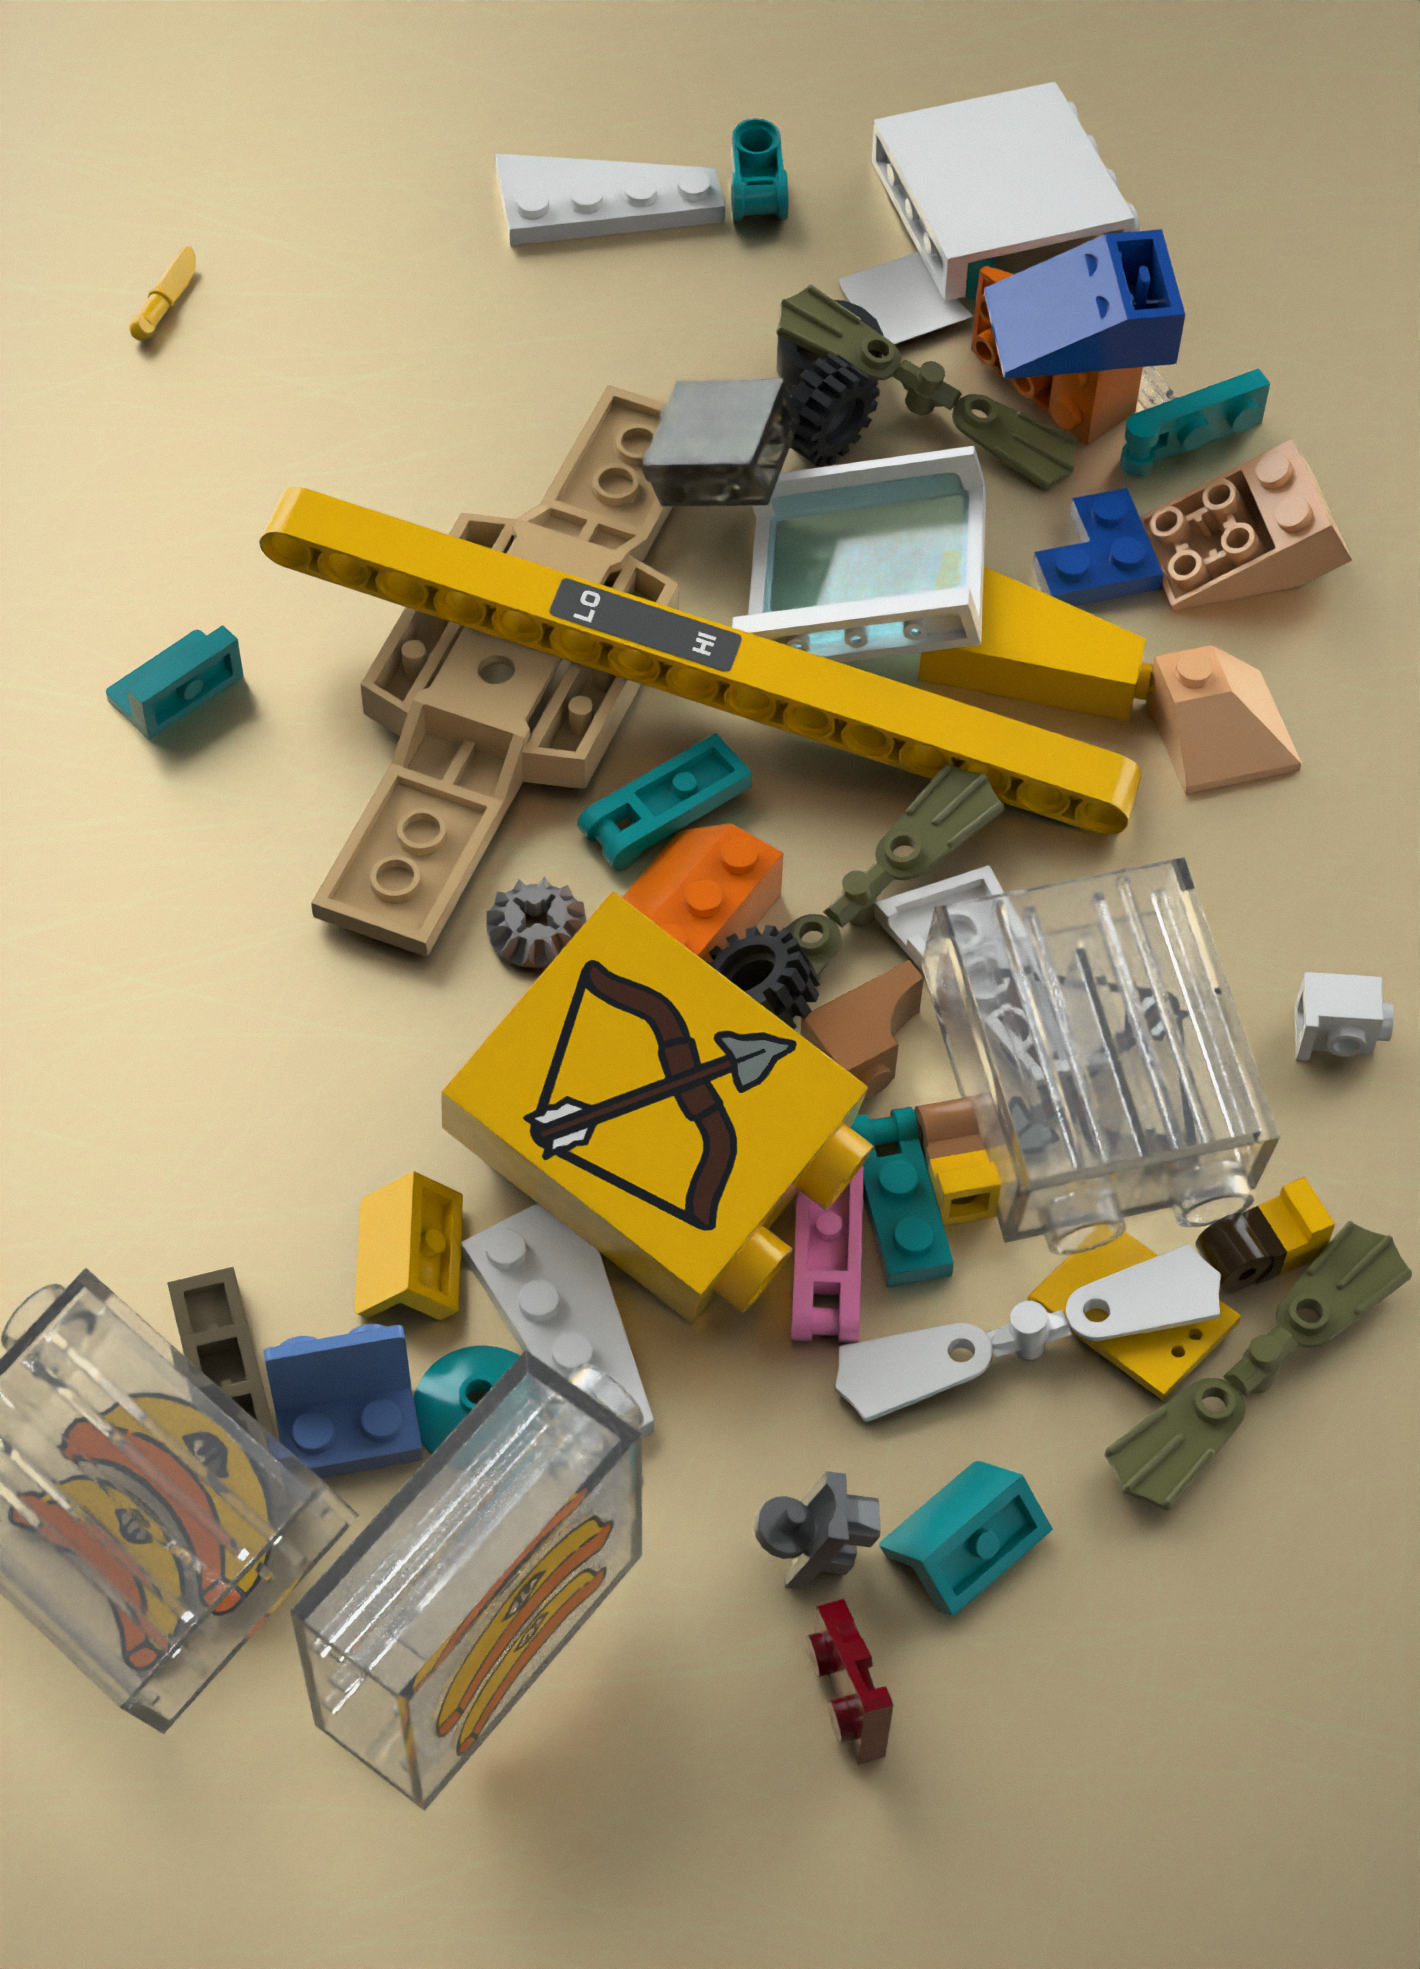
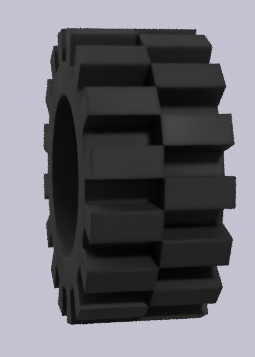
M828 354L825 361L819 358L813 362L812 372L807 369L804 370L800 375L802 382L798 387L793 384L787 392L791 395L790 400L783 401L779 411L784 413V415L776 420V426L779 428L776 432L778 438L818 467H824L825 463L831 465L836 462L837 454L843 457L849 452L848 445L851 442L856 444L862 436L858 434L862 427L868 428L872 421L868 415L876 411L878 402L874 400L880 395V389L876 387L878 384L876 380L839 354L837 356Z
M766 925L762 935L756 926L747 928L746 938L740 940L735 933L726 938L730 946L722 950L716 945L709 952L713 962L706 963L792 1029L797 1027L793 1021L796 1015L806 1019L810 1014L811 1009L807 1002H817L819 992L816 987L820 986L819 977L797 939L793 938L792 934L784 928L779 932L776 926Z

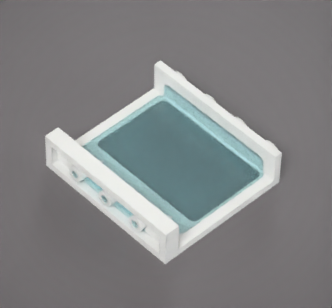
M975 446L745 478V489L757 519L748 615L733 617V628L840 663L981 645L986 483Z

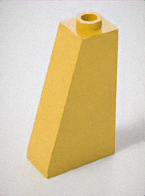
M946 552L936 590L958 588L961 586L962 556ZM984 566L981 645L921 652L918 680L1129 722L1134 698L1146 700L1153 665L1142 663L1146 638Z

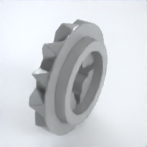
M544 876L539 884L525 885L518 879L512 890L507 893L497 892L494 905L491 910L487 911L486 926L489 941L500 956L516 965L542 968L548 967L587 920L584 903L577 901L573 897L569 886L566 885L561 888L551 886ZM542 912H547L548 926L545 927L540 923H536L531 928L526 927V913L536 917Z

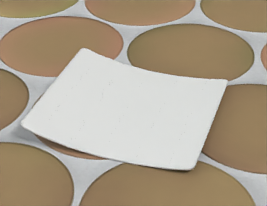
M919 252L839 279V284L849 302L863 307L876 318L884 334L883 336L894 345L972 317V314L958 299L944 301Z

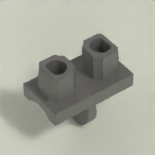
M826 1471L801 1502L788 1496L774 1497L767 1501L755 1516L753 1526L755 1536L761 1547L772 1556L781 1559H792L791 1567L784 1575L785 1588L805 1590L820 1572L846 1575L855 1565L857 1546L871 1548L880 1538L879 1500L872 1497L848 1495L846 1474Z

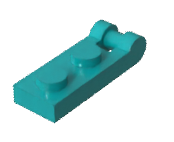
M1258 368L1131 415L1126 423L1125 440L1127 443L1122 448L1120 459L1122 470L1132 476L1147 475L1152 471L1156 461L1186 450H1196L1210 441L1235 432H1245L1255 425L1262 423L1270 382Z
M715 733L589 806L580 815L577 826L589 841H598L602 845L603 857L615 870H623L632 865L644 850L752 787V771ZM628 817L634 824L621 831L616 824Z
M913 1108L893 1109L890 1112V1117L872 1120L869 1119L867 1114L857 1115L853 1125L850 1127L873 1146L895 1142L898 1153L877 1157L874 1147L872 1153L862 1166L864 1167L863 1199L887 1287L952 1276L954 1261L919 1141L918 1126Z

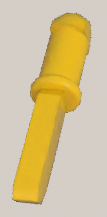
M185 246L179 250L157 284L148 292V299L140 311L132 316L129 323V333L134 339L139 341L149 339L155 333V327L167 311L172 309L176 299L189 285L196 269V254L191 246Z

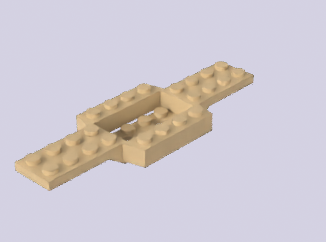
M607 385L539 505L517 519L461 513L448 535L679 610V583L644 564L643 560L713 434V418ZM405 607L360 684L363 714L399 735L400 738L389 768L311 902L313 917L428 957L522 783L530 782L586 789L641 684L571 661L530 736L528 723L550 681L554 678L555 672L563 658ZM494 663L506 664L514 671L513 676L501 684L488 683L479 676L482 668L489 667Z

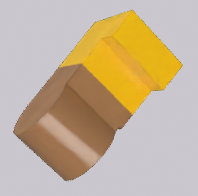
M965 1097L915 1106L914 1113L918 1126L919 1141L943 1226L996 1217L1002 1182L995 1161L990 1162L971 1100ZM978 1195L972 1202L967 1204L951 1203L952 1199Z

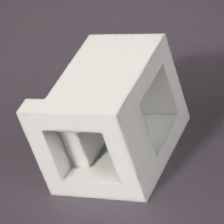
M1304 972L1295 1003L1296 1060L1309 1061L1312 1050L1328 1051L1337 1056L1373 1054L1377 1041H1390L1393 1031L1394 1011L1392 1003L1383 1002L1382 977Z

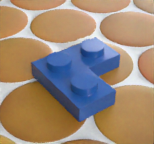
M1127 488L1072 498L1070 515L1082 543L1034 552L1032 568L1042 592L1072 606L1160 590L1162 587L1164 573Z

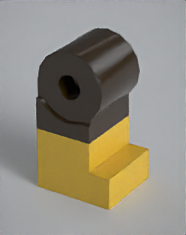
M1304 1176L1282 1186L1279 1196L1243 1213H1233L1217 1220L1198 1236L1195 1246L1203 1260L1221 1274V1289L1225 1292H1232L1254 1283L1258 1285L1314 1261L1329 1244L1335 1222Z

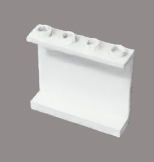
M1056 81L874 119L872 164L944 301L965 297L967 269L970 262L1102 233L1113 234L1139 231V221L1135 207L1124 200L1118 189V182L1114 171L1110 168L1106 169L1098 155V148L1094 137L1090 134L1086 135L1079 123L1074 103L1072 101L1067 102Z

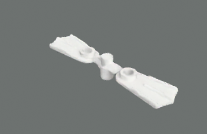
M1188 1244L1078 1288L1070 1295L1067 1301L1066 1317L1063 1310L1047 1313L1040 1303L1023 1301L1012 1309L1009 1324L986 1333L972 1324L955 1323L843 1345L839 1347V1369L835 1389L838 1394L854 1407L864 1422H869L980 1376L991 1363L992 1350L995 1358L1016 1352L1022 1359L1033 1360L1043 1353L1044 1343L1073 1335L1071 1329L1084 1339L1103 1341L1215 1320L1220 1315L1219 1286L1221 1274L1203 1260L1197 1251ZM1097 1308L1104 1310L1109 1316L1102 1322H1092L1084 1314L1091 1309ZM957 1348H966L974 1354L966 1362L954 1361L949 1356Z

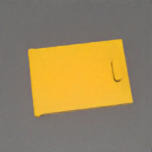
M1106 1219L1028 1295V1301L1040 1303L1047 1313L1063 1310L1066 1317V1304L1070 1295L1075 1290L1158 1255L1118 1227L1112 1220ZM1219 1300L1220 1315L1215 1320L1103 1341L1087 1340L1078 1336L1072 1329L1071 1332L1164 1401L1237 1327L1241 1321V1315ZM1097 1308L1091 1309L1084 1314L1092 1322H1102L1109 1316L1104 1310ZM1195 1335L1200 1337V1339H1191L1190 1336Z

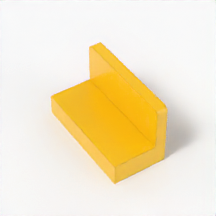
M412 1171L362 1198L359 1219L355 1314L364 1318H370L398 1303L407 1305L438 1320H442L459 1311L462 1193L416 1171Z

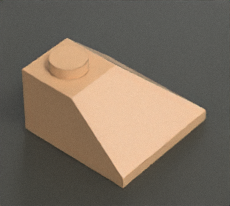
M1214 645L1155 656L1146 702L1185 794L1300 770L1301 761L1260 670Z

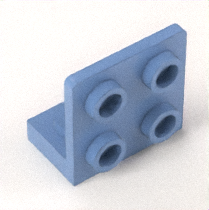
M366 1324L353 1329L349 1334L321 1339L311 1336H298L282 1342L279 1346L264 1350L287 1485L424 1460L411 1388L403 1326L394 1325L386 1327L381 1324Z

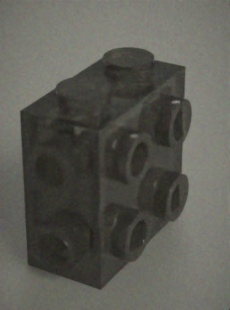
M784 379L676 381L667 405L661 410L659 426L652 443L645 450L642 460L644 477L651 483L661 506L769 505L800 422Z

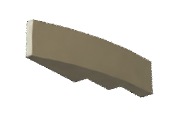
M234 1266L167 1282L195 1405L219 1418L248 1445L269 1485L275 1516L293 1512ZM216 1450L208 1457V1461L219 1455L220 1451ZM223 1460L211 1467L212 1475L218 1476L222 1473Z

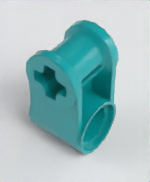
M753 118L744 120L733 130L731 152V212L733 222H740L743 216L776 215L779 220L788 219L787 172L783 167L781 135L779 129L765 119Z

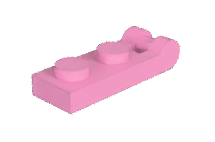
M861 1167L852 1181L827 1210L821 1208L801 1191L796 1193L791 1340L811 1341L812 1334L838 1335V1342H859L864 1167ZM813 1294L840 1295L839 1308L813 1307Z

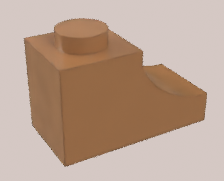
M908 960L811 1011L806 1019L801 1018L800 1035L867 1085L869 1088L864 1098L873 1097L883 1091L892 1079L895 1078L899 1044L894 1036L909 1019L920 1013L924 978L911 961Z

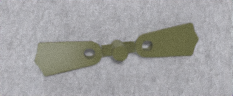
M809 285L800 293L781 301L779 323L776 331L778 336L823 358H826L828 354H834L835 356L839 354L875 380H885L891 377L899 380L904 389L908 390L905 404L915 414H930L935 407H945L950 411L953 408L952 419L961 433L1044 490L1058 480L1073 473L1076 437L1022 411L1018 412L985 395L969 394L961 397L962 393L958 389L943 381L945 370L937 362H925L921 368L906 359L901 363L899 350L889 339L862 322L858 316L813 285ZM869 350L879 351L884 355V358L872 356ZM971 410H981L987 417H978Z
M947 763L879 841L875 852L877 863H874L865 872L856 870L844 876L842 880V894L823 911L826 916L821 914L804 915L784 928L792 934L793 938L797 939L815 969L817 976L823 972L841 948L842 936L838 925L843 928L848 922L855 926H866L875 920L874 903L877 902L876 898L894 879L911 880L919 877L1004 811L1003 803L994 793L985 773L979 774L965 771ZM904 845L914 849L913 853L906 857H898L893 854L897 847ZM810 931H818L823 934V937L815 943H806L801 940Z
M1348 1221L1281 1300L1276 1312L1277 1326L1267 1335H1259L1251 1341L1242 1359L1223 1376L1227 1381L1218 1378H1205L1196 1381L1106 1448L1104 1456L1115 1471L1123 1493L1148 1501L1164 1510H1170L1241 1425L1245 1415V1402L1241 1393L1247 1396L1250 1392L1263 1393L1268 1391L1274 1384L1280 1364L1299 1346L1314 1348L1324 1345L1411 1279L1412 1270L1408 1268L1401 1258L1392 1236L1369 1231L1354 1224L1352 1221ZM1302 1308L1311 1309L1318 1314L1320 1320L1314 1323L1305 1322L1299 1318L1296 1311ZM1207 1397H1217L1225 1403L1227 1409L1222 1412H1212L1204 1406L1202 1400Z

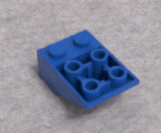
M1162 229L1104 234L989 285L984 289V296L1004 379L1177 364L1186 314Z

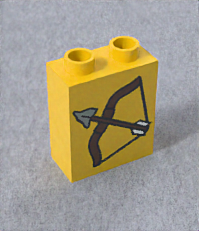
M614 891L608 895L441 1092L442 1128L691 1324L716 1294L724 1298L741 1313H744L772 1281L793 1250L768 1229L795 1197L796 1193L801 1191L821 1208L827 1210L852 1181L875 1147L850 1128L856 1119L869 1088L867 1085Z

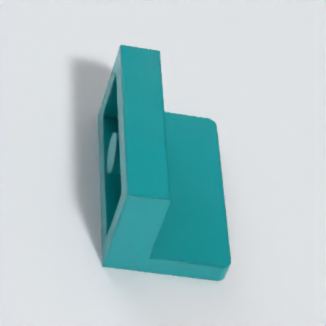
M223 625L208 635H205L199 629L193 630L106 689L107 700L148 740H151L244 677L238 638Z
M975 1461L881 1540L879 1546L886 1557L912 1566L937 1610L954 1617L1049 1534L1053 1528L1022 1474L985 1462Z

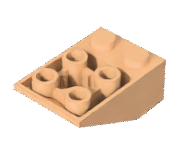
M1293 438L1140 516L1164 573L1162 585L1174 611L1300 587L1352 561L1315 476Z

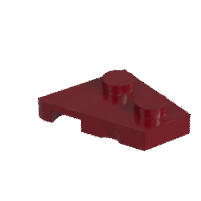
M841 1599L816 1606L814 1634L806 1636V1645L815 1675L818 1678L828 1675L835 1699L828 1701V1710L836 1738L840 1744L850 1741L858 1765L883 1758L886 1755L893 1712V1702L886 1686L876 1689L874 1687L868 1668L873 1667L872 1656L864 1639L857 1630L845 1600Z

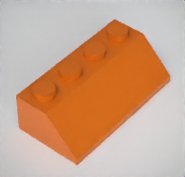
M732 823L680 830L622 898L702 960L713 962L709 952L716 945L724 950L730 946L726 938L735 933L740 940L746 938V929L757 926L781 897L783 852Z

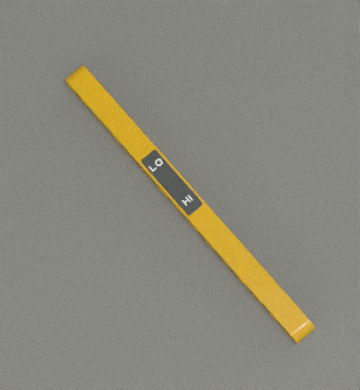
M289 487L282 492L259 541L260 548L266 557L285 568L917 775L933 779L947 763L965 771L979 774L985 773L994 793L1001 802L1104 835L1117 834L1127 828L1142 772L1139 766L1126 756L307 488Z

